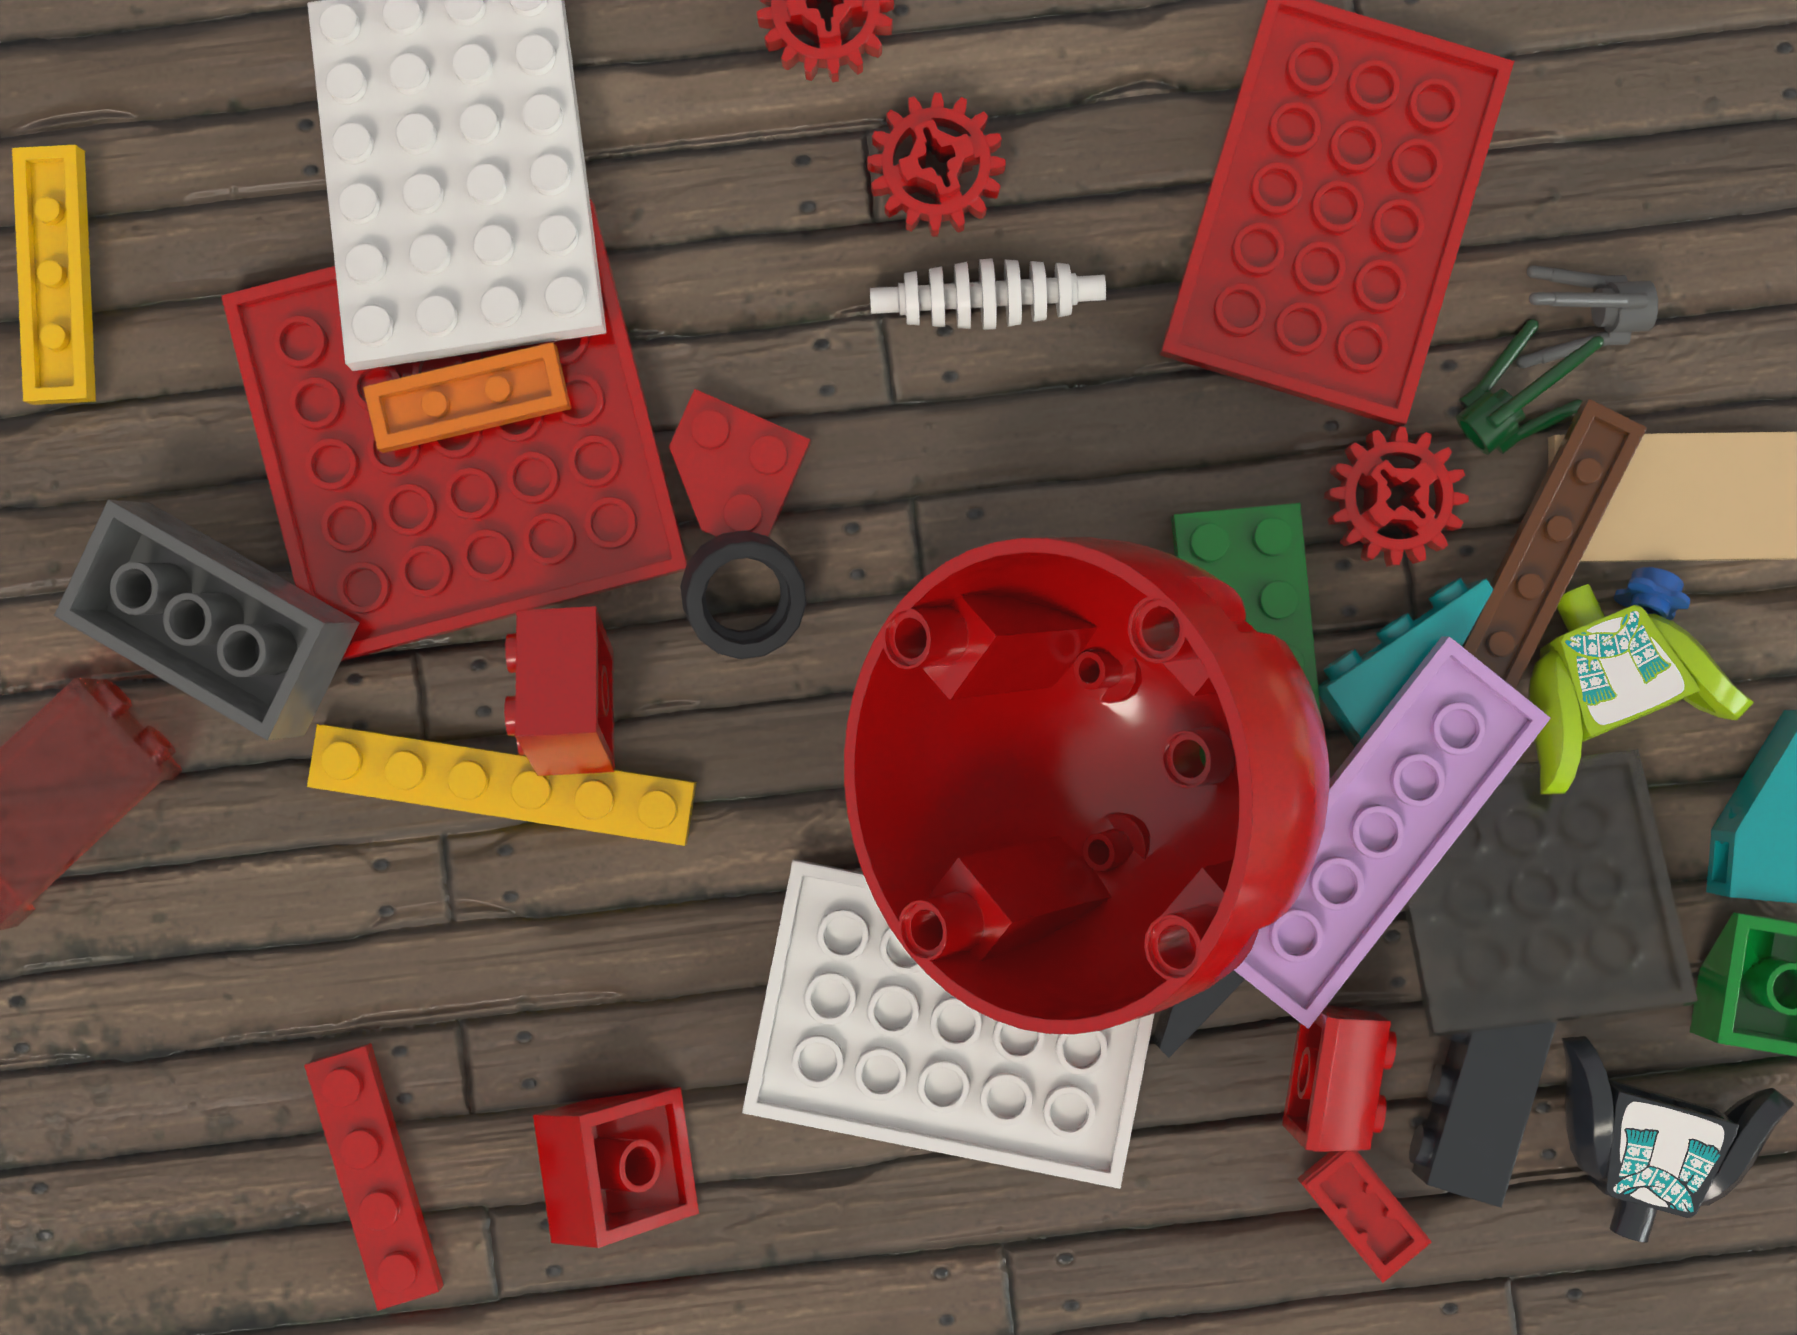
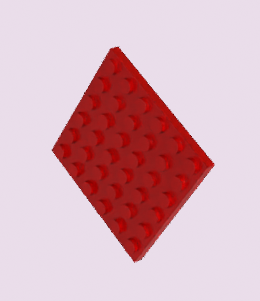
M590 199L607 333L552 341L557 346L571 409L383 453L377 449L363 387L551 342L352 371L345 364L335 266L221 295L295 586L360 622L341 661L515 616L516 610L541 609L685 571L688 560L596 208L592 199Z

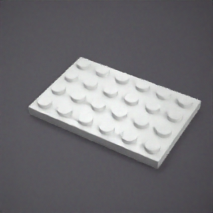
M321 0L308 2L345 364L352 371L607 333L565 1Z
M793 859L742 1113L1120 1189L1155 1013L1105 1030L1074 1035L1039 1033L995 1021L971 1009L945 991L907 953L888 926L862 872Z

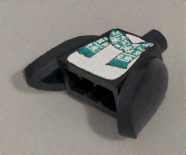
M1586 1036L1562 1038L1566 1059L1565 1121L1570 1150L1579 1168L1588 1174V1179L1604 1194L1618 1199L1609 1229L1622 1237L1644 1243L1649 1241L1657 1210L1685 1218H1692L1697 1214L1700 1206L1711 1205L1727 1196L1743 1180L1776 1125L1794 1106V1102L1775 1088H1767L1756 1091L1737 1101L1726 1112L1721 1113L1714 1108L1610 1080L1596 1049Z

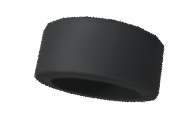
M746 530L722 533L702 544L687 562L680 585L683 610L699 640L716 653L737 659L766 656L785 645L800 627L807 605L805 581L788 552L770 537ZM749 558L764 563L775 573L779 581L781 595L777 610L768 621L753 629L737 631L725 628L713 619L707 608L705 593L709 580L717 569L732 560Z

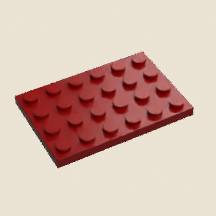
M1266 0L1159 355L1395 427L1405 426L1515 61L1314 0Z

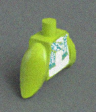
M1590 584L1563 594L1557 606L1568 633L1557 637L1540 649V659L1534 665L1529 682L1528 700L1551 718L1534 739L1540 767V794H1561L1569 789L1576 775L1581 758L1582 742L1670 706L1682 699L1701 711L1729 720H1738L1754 702L1730 681L1703 646L1674 621L1655 613L1647 614L1637 604L1605 617Z

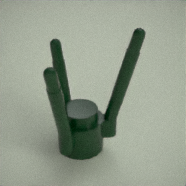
M1530 319L1527 321L1477 386L1459 399L1465 409L1456 415V420L1463 433L1482 453L1489 455L1497 448L1500 453L1504 454L1520 440L1577 413L1583 402L1580 399L1573 400L1518 426V423L1525 418L1522 408L1604 345V339L1601 336L1591 338L1514 397L1502 388L1492 394L1490 392L1539 327L1537 320Z

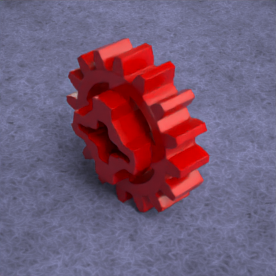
M759 0L769 7L757 11L759 27L772 29L764 37L768 51L771 52L783 47L785 48L781 57L783 68L788 71L800 61L804 63L806 80L812 81L819 68H827L831 81L839 82L840 66L848 64L859 75L863 72L861 55L864 52L876 58L881 56L882 43L876 35L886 36L892 34L893 19L882 13H887L894 9V0H827V2H831L833 17H831L832 30L829 32L826 31L824 19H821L818 4L821 3V0ZM863 26L861 31L852 40L842 45L843 39L852 28ZM795 35H806L818 44L819 48L803 43Z
M935 92L931 107L922 109L920 102L913 96L908 98V116L903 118L893 110L886 114V122L891 130L890 134L883 131H874L872 135V145L883 152V154H874L867 157L868 171L883 174L871 183L873 196L889 194L890 198L884 206L885 214L890 218L901 210L907 213L906 230L910 232L917 227L920 220L929 222V230L932 237H938L941 222L949 220L957 233L962 232L965 226V213L969 211L980 220L986 215L987 208L981 199L982 196L997 199L999 196L1001 185L989 176L1003 174L1006 159L991 156L990 154L1001 147L1002 138L1000 133L984 136L982 132L988 122V115L984 111L975 115L972 119L965 116L967 99L961 97L955 103L953 109L944 108L942 94ZM937 126L953 129L960 133L961 136L954 137L938 130ZM911 135L913 148L910 155L899 159V164L893 166L894 157L899 146ZM927 145L931 154H935L940 163L947 162L945 185L941 175L937 176L936 171L932 167L925 168ZM979 164V172L974 184L962 196L959 184L962 174L972 171L973 166ZM915 192L921 193L934 199L936 204L918 201L911 197L910 194Z
M1399 426L1392 430L1389 442H1386L1383 434L1376 430L1366 435L1368 451L1357 443L1351 444L1344 450L1347 458L1352 463L1351 465L1337 463L1332 466L1329 473L1341 481V485L1324 492V499L1339 502L1340 511L1332 514L1327 520L1329 525L1345 523L1349 529L1340 541L1344 547L1357 541L1364 544L1361 552L1362 560L1366 562L1373 560L1380 551H1383L1386 567H1394L1400 565L1403 551H1405L1408 559L1412 564L1426 560L1424 544L1435 551L1443 550L1448 546L1445 536L1441 533L1442 529L1454 531L1462 527L1463 521L1451 512L1453 507L1468 503L1469 496L1454 492L1452 483L1462 479L1465 473L1463 469L1451 471L1446 469L1444 463L1452 454V450L1449 447L1434 454L1428 450L1431 443V434L1425 432L1410 443L1408 442L1406 427ZM1400 456L1414 461L1415 464L1410 468H1394L1388 460L1382 461L1380 457ZM1357 483L1364 489V504L1360 512L1356 503ZM1432 483L1435 490L1434 510L1429 506V485ZM1400 485L1406 494L1400 500L1402 506L1392 510L1387 505L1386 500L1392 494L1390 489ZM1385 525L1398 526L1404 534L1409 533L1412 537L1392 539L1376 532Z

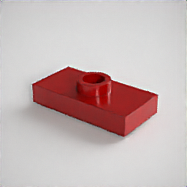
M1357 1150L1330 1151L1297 1178L1382 1283L1432 1243Z

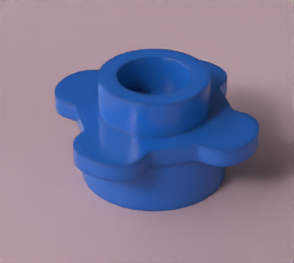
M1654 567L1635 569L1632 572L1628 587L1616 590L1614 600L1622 606L1630 607L1637 604L1647 614L1655 613L1669 620L1674 619L1678 609H1688L1691 602L1689 596L1682 593L1684 583L1677 575Z

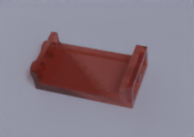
M74 678L0 747V930L18 927L36 910L31 903L153 788L163 780L174 779L182 771V768L172 758L176 750L171 742L154 727L148 725L144 728L128 711L133 706L128 696L117 685L107 679L99 681L98 679Z

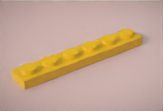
M317 724L307 787L685 846L688 840L697 782L622 770L608 773L537 776L525 755L520 756L513 753Z

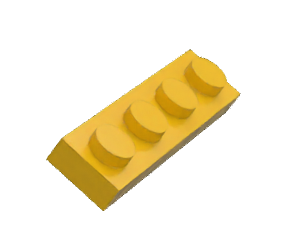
M77 145L12 148L23 401L32 405L96 402L85 151Z

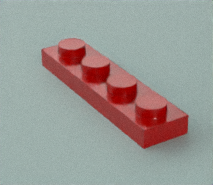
M372 1043L308 1062L304 1067L377 1311L438 1293L444 1286Z

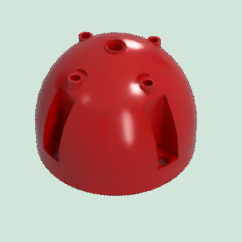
M1093 537L1017 538L977 547L945 562L924 577L908 592L888 616L866 656L852 696L844 748V787L847 815L854 847L872 896L892 932L924 972L962 1003L995 1021L1039 1033L1074 1035L1105 1030L1165 1010L1207 990L1242 964L1253 948L1259 929L1274 923L1289 911L1297 900L1314 866L1326 822L1329 798V758L1324 724L1311 685L1296 657L1285 641L1272 634L1257 632L1246 622L1243 601L1234 588L1193 563L1169 553L1133 542ZM1200 746L1205 752V767L1202 764L1199 755Z

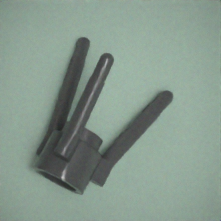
M1529 266L1526 273L1531 278L1597 289L1594 293L1533 292L1529 296V302L1532 305L1591 307L1595 326L1605 327V331L1520 356L1516 360V364L1519 368H1527L1565 358L1594 336H1601L1604 339L1603 346L1628 345L1632 332L1650 331L1654 327L1658 314V296L1654 284L1651 281L1628 282L1626 275L1603 276L1560 268Z

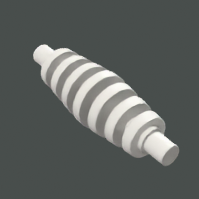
M979 259V282H969L967 262L954 264V283L943 284L941 266L929 269V285H918L917 271L904 273V283H898V287L870 288L871 314L900 312V315H906L907 325H920L919 311L931 310L932 326L945 327V310L956 309L957 328L971 329V308L981 307L983 330L996 329V307L1006 306V319L1009 327L1021 324L1022 305H1031L1032 320L1036 322L1046 320L1047 304L1056 303L1057 316L1063 317L1071 315L1072 305H1077L1078 302L1106 300L1105 275L1076 276V273H1071L1069 264L1056 263L1055 278H1046L1044 262L1030 261L1029 279H1020L1018 260L1006 259L1004 260L1003 281H995L993 259Z

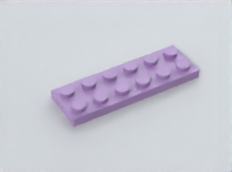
M1441 637L1329 780L1325 829L1314 866L1297 900L1289 911L1274 923L1259 929L1252 950L1242 964L1234 969V971L1309 1029L1551 718L1451 637Z

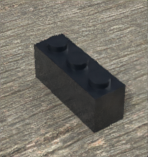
M1468 990L1465 992L1463 1002L1455 1003L1446 1025V1038L1451 1040L1444 1065L1439 1063L1434 1068L1428 1085L1427 1096L1428 1100L1432 1101V1106L1426 1126L1419 1125L1417 1127L1409 1150V1160L1411 1163H1414L1412 1172L1426 1185L1502 1208L1557 1020L1537 1011Z

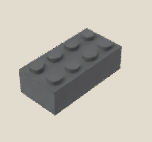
M119 500L107 501L54 614L55 617L267 741L305 736L360 623L155 505Z

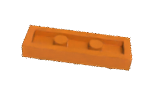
M553 342L363 387L377 449L383 453L571 409L557 346Z

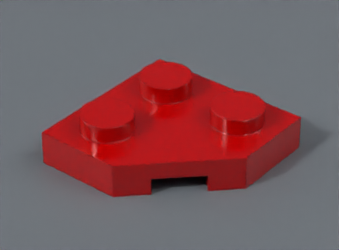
M694 389L669 448L700 528L704 533L717 537L722 533L746 530L770 537L812 442L811 439Z

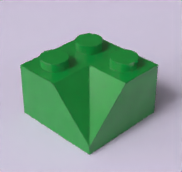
M1733 912L1699 969L1690 1033L1719 1044L1797 1057V921Z

